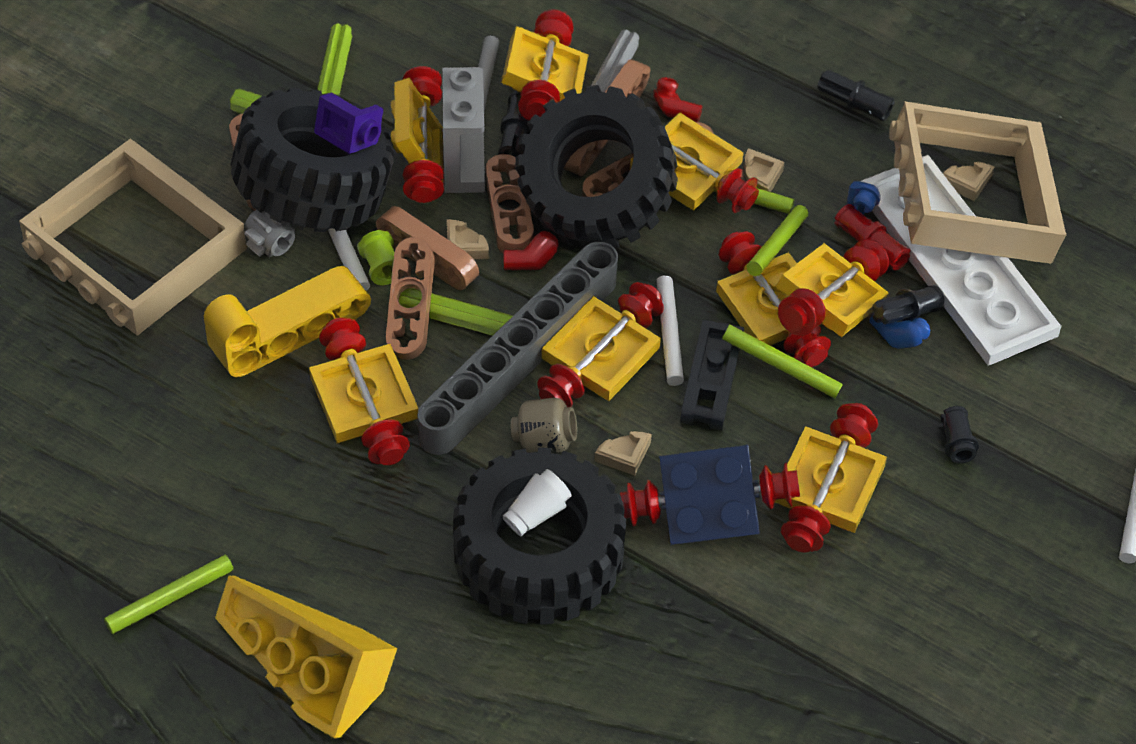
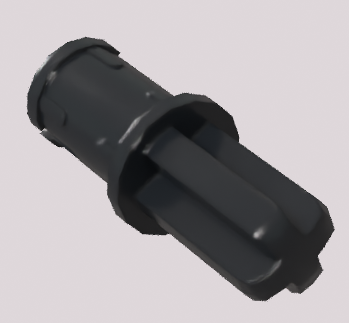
M831 70L823 72L817 84L819 91L847 103L848 109L853 110L855 107L882 121L887 120L895 104V98L865 86V81L859 80L855 82Z
M934 285L915 291L903 289L894 297L876 301L872 306L874 311L872 318L876 323L882 322L885 325L900 320L913 321L922 314L939 311V308H942L944 305V296L942 291Z

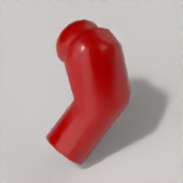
M668 77L660 78L657 81V89H654V99L663 114L674 118L678 113H681L692 121L699 122L703 106L681 100L676 93L678 88L676 80Z
M542 231L533 238L524 250H504V270L542 269L556 254L559 245L558 239L551 232Z

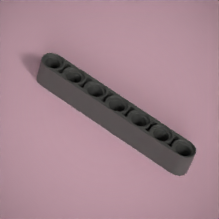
M594 242L585 246L418 409V438L420 446L426 452L441 455L454 449L543 361L542 348L593 296L603 301L614 290L617 279L618 254L612 245L605 242Z

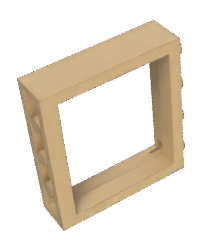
M905 102L897 121L892 120L889 137L895 144L894 167L899 169L900 174L898 193L904 199L903 223L905 226H908L911 244L1052 264L1066 237V232L1041 122ZM920 143L1014 157L1028 224L931 210Z
M132 139L127 140L19 221L24 239L22 246L31 258L35 260L40 258L50 266L51 271L62 282L69 281L78 289L81 296L88 303L98 304L117 326L122 327L124 325L137 336L247 249L244 224ZM131 180L210 239L209 242L134 300H131L54 239Z

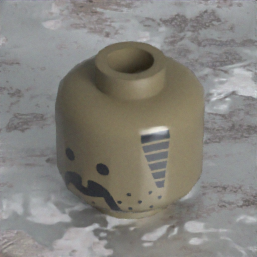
M560 398L524 401L519 408L518 416L511 419L513 441L515 443L520 442L522 448H526L527 453L538 452V447L551 448V453L554 454L567 451L570 443L577 439V420L573 407H567Z

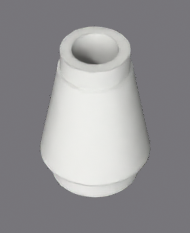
M546 469L541 475L535 473L511 505L509 511L503 515V518L513 531L522 536L527 531L566 508L565 502L571 497V493L552 471Z

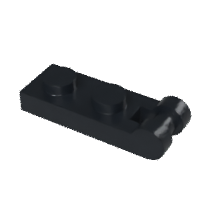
M708 320L702 321L682 406L680 423L693 425L694 421L710 424V429L723 431L740 353L739 348L722 340L729 324ZM732 325L744 332V327ZM698 399L715 401L713 408L697 405Z

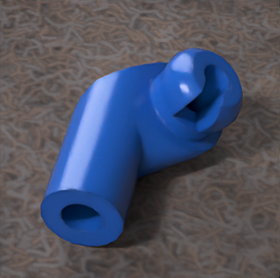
M861 181L851 183L847 204L853 205L863 215L873 211L874 207L879 204L881 196L876 186Z
M872 316L869 320L886 342L897 349L916 347L930 335V326L922 318H915L913 321L893 322L886 325L882 322L876 323Z

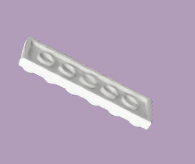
M929 155L922 157L931 210L975 216ZM893 168L861 181L878 188L881 199L879 204L874 207L873 213L887 228L888 233L893 238L911 249L909 261L928 286H937L942 291L944 308L988 366L1059 336L1061 325L1009 258L911 244L908 226H905L903 223L904 199L898 193L899 169Z

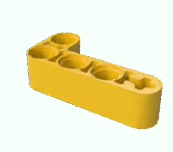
M345 266L332 268L248 311L245 310L235 296L231 294L223 295L213 300L204 311L207 343L231 376L242 377L318 339L320 332L329 321L335 318H350L354 320L359 318L368 310L371 304V297L352 272Z

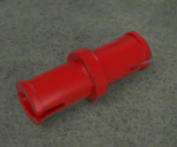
M847 204L839 210L834 224L858 242L863 239H871L882 245L888 254L889 265L893 270L901 269L908 262L911 249L889 235L887 228L879 221L872 222L851 204Z

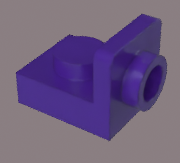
M332 92L321 95L319 97L314 133L349 154L377 144L381 134L383 108L373 105L359 109Z

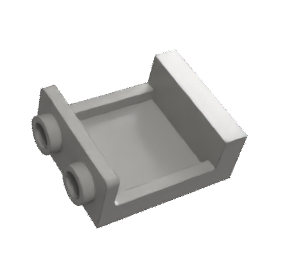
M481 67L443 68L445 193H485L483 69Z

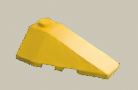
M228 576L215 619L246 655H253L268 672L265 677L272 686L281 687L293 701L291 708L304 721L333 738L341 737L383 692L397 651L396 647L359 627L237 576Z

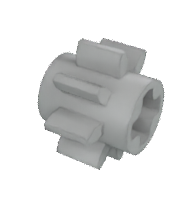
M255 210L245 222L244 234L249 238L246 245L259 257L264 253L269 258L272 255L280 256L292 246L295 240V229L290 225L291 223L285 221L279 223L270 219V214L265 211L260 213Z

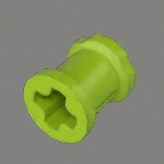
M372 231L364 235L357 245L359 254L362 258L367 259L369 263L370 279L377 285L391 284L394 260V250L392 247L394 239L388 231Z

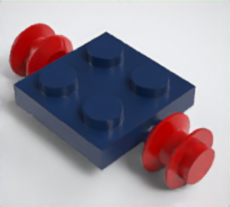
M749 445L659 456L664 489L663 492H660V496L658 488L651 480H647L643 490H635L632 484L628 482L627 492H620L624 504V517L631 518L633 527L636 526L638 518L642 516H648L651 522L656 524L661 515V505L662 510L666 509L671 545L760 534L756 498L760 497L759 493H761L762 501L769 509H773L775 501L778 499H785L789 506L793 507L792 498L800 497L797 470L788 471L787 462L784 463L782 471L778 473H772L769 467L764 465L759 474L760 484H758V480H753Z

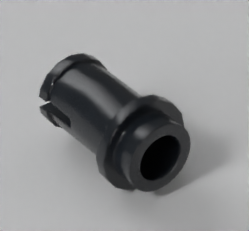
M962 406L949 407L944 410V414L941 413L940 415L947 440L944 446L945 454L955 463L970 462L977 455L979 443L976 437L972 436L968 411Z

